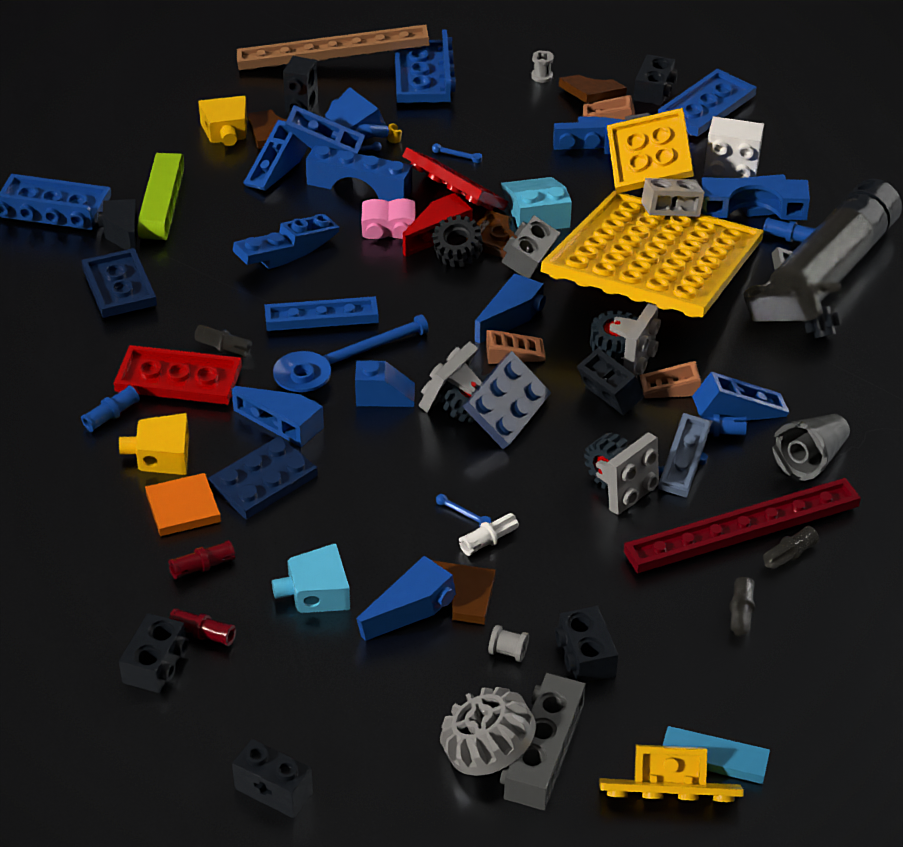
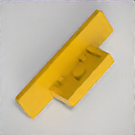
M636 745L634 780L600 778L599 780L600 790L607 791V796L628 797V792H642L643 798L663 799L664 793L678 794V799L695 801L699 800V795H713L714 801L734 802L735 796H744V789L739 784L706 783L707 748Z

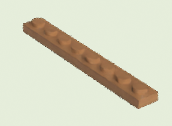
M418 25L237 49V63L239 70H254L260 67H277L288 64L292 56L324 61L329 58H348L352 55H371L383 51L395 52L406 48L418 49L423 46H430L427 25Z

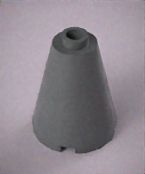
M838 414L786 423L774 435L776 442L773 446V454L777 464L789 476L794 474L800 477L799 480L805 481L817 477L823 472L849 437V425Z

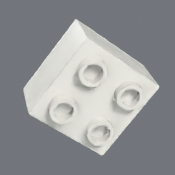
M713 116L708 134L704 176L715 178L756 177L764 124Z

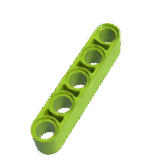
M156 153L138 219L139 239L167 240L184 172L183 154Z

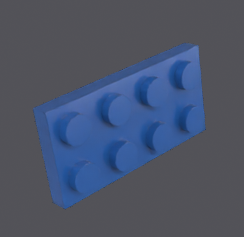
M716 69L659 108L658 113L683 108L687 132L698 137L710 128L713 116L726 117L754 97L757 87Z

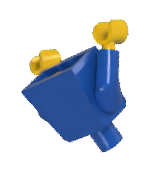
M350 87L339 99H334L331 102L329 110L325 114L326 119L365 135L364 140L381 137L386 138L391 143L401 141L402 131L398 130V126L394 123L386 126L379 109Z

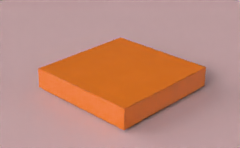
M205 473L145 487L146 496L160 536L221 522L220 512Z

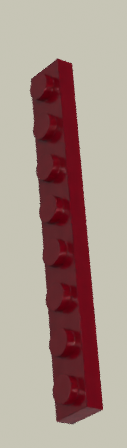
M842 478L624 543L623 552L635 571L641 573L859 507L861 497L848 480Z

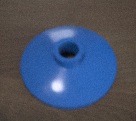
M297 351L281 357L275 363L273 376L276 383L286 390L309 392L322 387L328 382L331 376V366L328 360L320 354L310 351Z

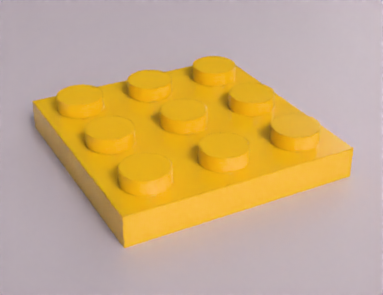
M683 108L607 125L614 184L617 194L644 188L645 178L684 179L694 176Z

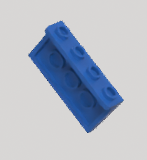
M442 29V40H429L430 46L395 51L397 103L451 102V92H455L456 85L452 37H447V29Z
M11 174L0 191V217L93 230L98 221V212L103 211V201L109 200L111 197V188Z

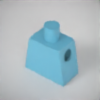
M336 544L291 557L288 560L289 577L272 580L275 599L293 596L297 611L300 613L350 610V588Z

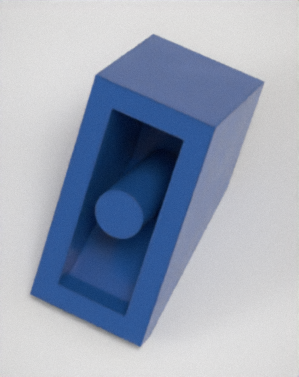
M356 361V406L414 407L415 383L386 361Z

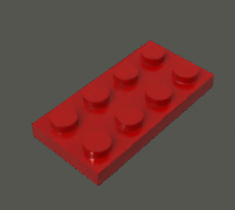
M408 147L402 157L411 161L410 165H412L413 169L422 173L425 172L430 179L447 185L446 188L459 195L466 196L465 199L478 206L481 205L493 211L494 207L504 211L509 203L504 198L430 156Z
M129 345L115 378L114 390L115 392H121L130 385L140 395L229 405L232 388L235 387L242 368V360L240 357Z

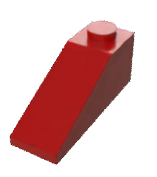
M456 193L432 201L403 232V255L407 257L434 246L432 237L433 233H435L434 229L436 226L440 227L439 222L442 220L447 223V217L452 216V220H456V215H461L462 220H464L465 216L470 217L471 222L472 208Z

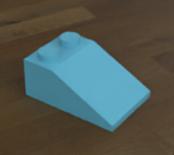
M546 177L501 183V188L506 200L509 201L508 206L517 229L523 221L528 223L534 215L554 229L570 228L572 201L566 187L554 178Z

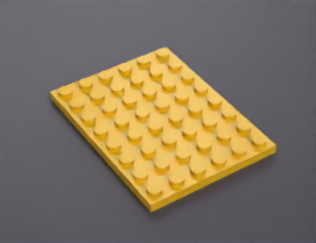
M613 191L541 263L540 272L549 274L554 279H568L575 281L579 286L600 288L607 294H621L628 296L635 302L646 301L656 304L660 309H674L683 312L689 317L703 318L762 241L764 230L700 214V217L649 215L641 203V197L626 193L617 194L616 191Z

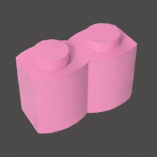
M370 199L362 202V237L383 239L390 236L403 239V232L416 219L415 201L395 199L388 202L382 199Z

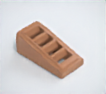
M631 95L583 105V117H607L625 120V116L635 115Z
M486 330L488 364H498L510 351H513L522 362L545 361L542 338Z
M696 361L639 375L645 399L693 396L701 385ZM650 383H656L657 386L651 387Z

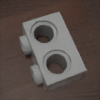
M645 178L641 203L649 215L700 217L705 192L698 182L692 179Z

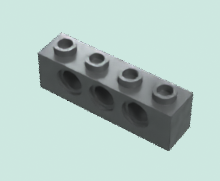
M546 673L542 685L535 686L531 699V704L533 705L531 713L536 722L535 735L527 750L516 761L502 769L500 783L505 785V800L545 811L584 706L586 683Z

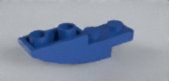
M578 117V122L554 123L553 148L554 150L604 148L605 154H610L607 125L627 120L607 117Z
M325 214L294 219L281 223L278 233H270L255 238L249 237L245 240L234 242L233 252L247 265L261 262L268 269L294 261L319 248L336 235L340 227Z

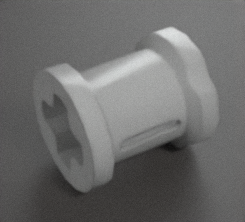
M540 50L533 53L534 70L531 76L534 81L546 83L552 80L551 63L553 62L554 55L551 52Z
M496 625L490 637L488 652L493 655L498 652L513 656L516 661L521 662L527 650L529 633L523 632L520 635L503 630L502 626Z

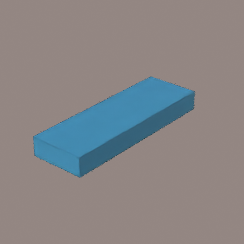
M671 726L667 727L663 746L707 748V771L763 784L770 749Z

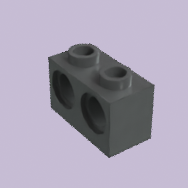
M535 215L528 223L524 221L521 223L514 234L517 238L511 236L503 248L507 253L502 263L529 279L560 235L559 231Z

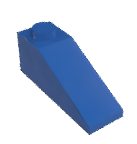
M293 105L284 126L311 149L315 145L358 154L365 135L295 105Z
M278 120L243 182L245 186L266 191L300 163L308 146L284 127L286 121Z
M514 273L475 320V342L482 343L486 341V330L506 332L530 321L545 305L546 296L543 295L544 283Z
M710 372L692 396L697 412L701 417H713V414H719L720 417L746 416V421L787 417L790 413L781 393L715 372Z
M241 386L232 388L233 409L235 412L299 447L304 446L324 428L323 406L301 394Z
M423 556L356 618L361 638L369 640L435 615L442 607L449 605L456 595L453 575L426 556Z

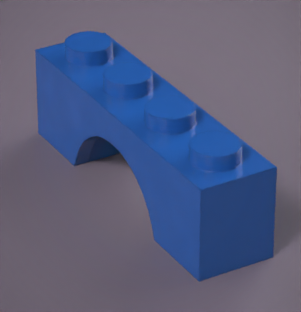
M315 145L306 158L307 185L332 189L335 182L341 178H357L370 185L379 199L388 202L395 199H408L412 192V165L319 145Z
M702 177L701 188L705 194L701 214L716 218H728L738 208L758 206L771 210L780 220H807L810 202L808 180Z

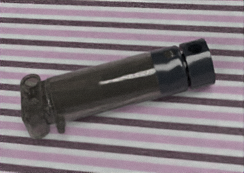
M870 178L860 182L771 274L766 284L755 285L744 291L743 296L751 319L753 321H807L819 317L823 313L821 302L829 293L841 290L839 282L900 217L902 201L897 191L881 179Z

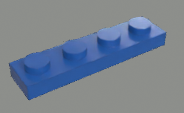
M376 296L264 304L267 331L379 323Z

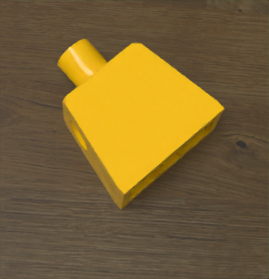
M246 96L198 101L200 123L210 142H223L226 146H232L237 140H244L246 138Z
M187 413L141 419L137 425V436L119 437L120 455L136 454L139 470L187 475L189 445Z

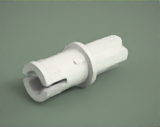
M512 513L490 524L483 522L480 528L460 537L459 541L461 543L459 545L462 551L467 556H470L485 546L496 545L498 538L518 528L519 523Z

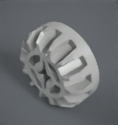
M484 687L481 688L479 696L474 697L468 693L466 695V703L462 706L455 703L452 706L451 713L453 716H445L440 743L453 766L464 774L474 776L487 775L509 766L527 750L534 738L536 722L533 714L519 693L511 692L507 688L496 687L493 691L491 688ZM467 727L471 734H464L462 732Z

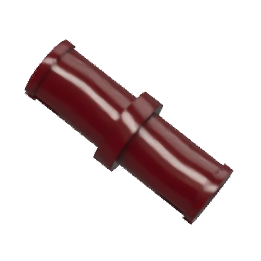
M229 540L206 549L199 547L194 550V553L170 559L168 561L169 569L174 579L197 571L204 573L209 571L212 566L235 560V550Z
M174 608L169 616V619L183 622L185 632L193 634L195 639L204 640L206 638L230 646L234 641L236 635L235 625L212 620L210 615L204 613L196 615Z

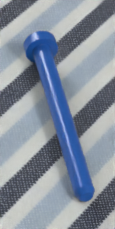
M420 314L413 318L414 322L323 355V357L332 365L416 332L420 335L429 332L427 320Z

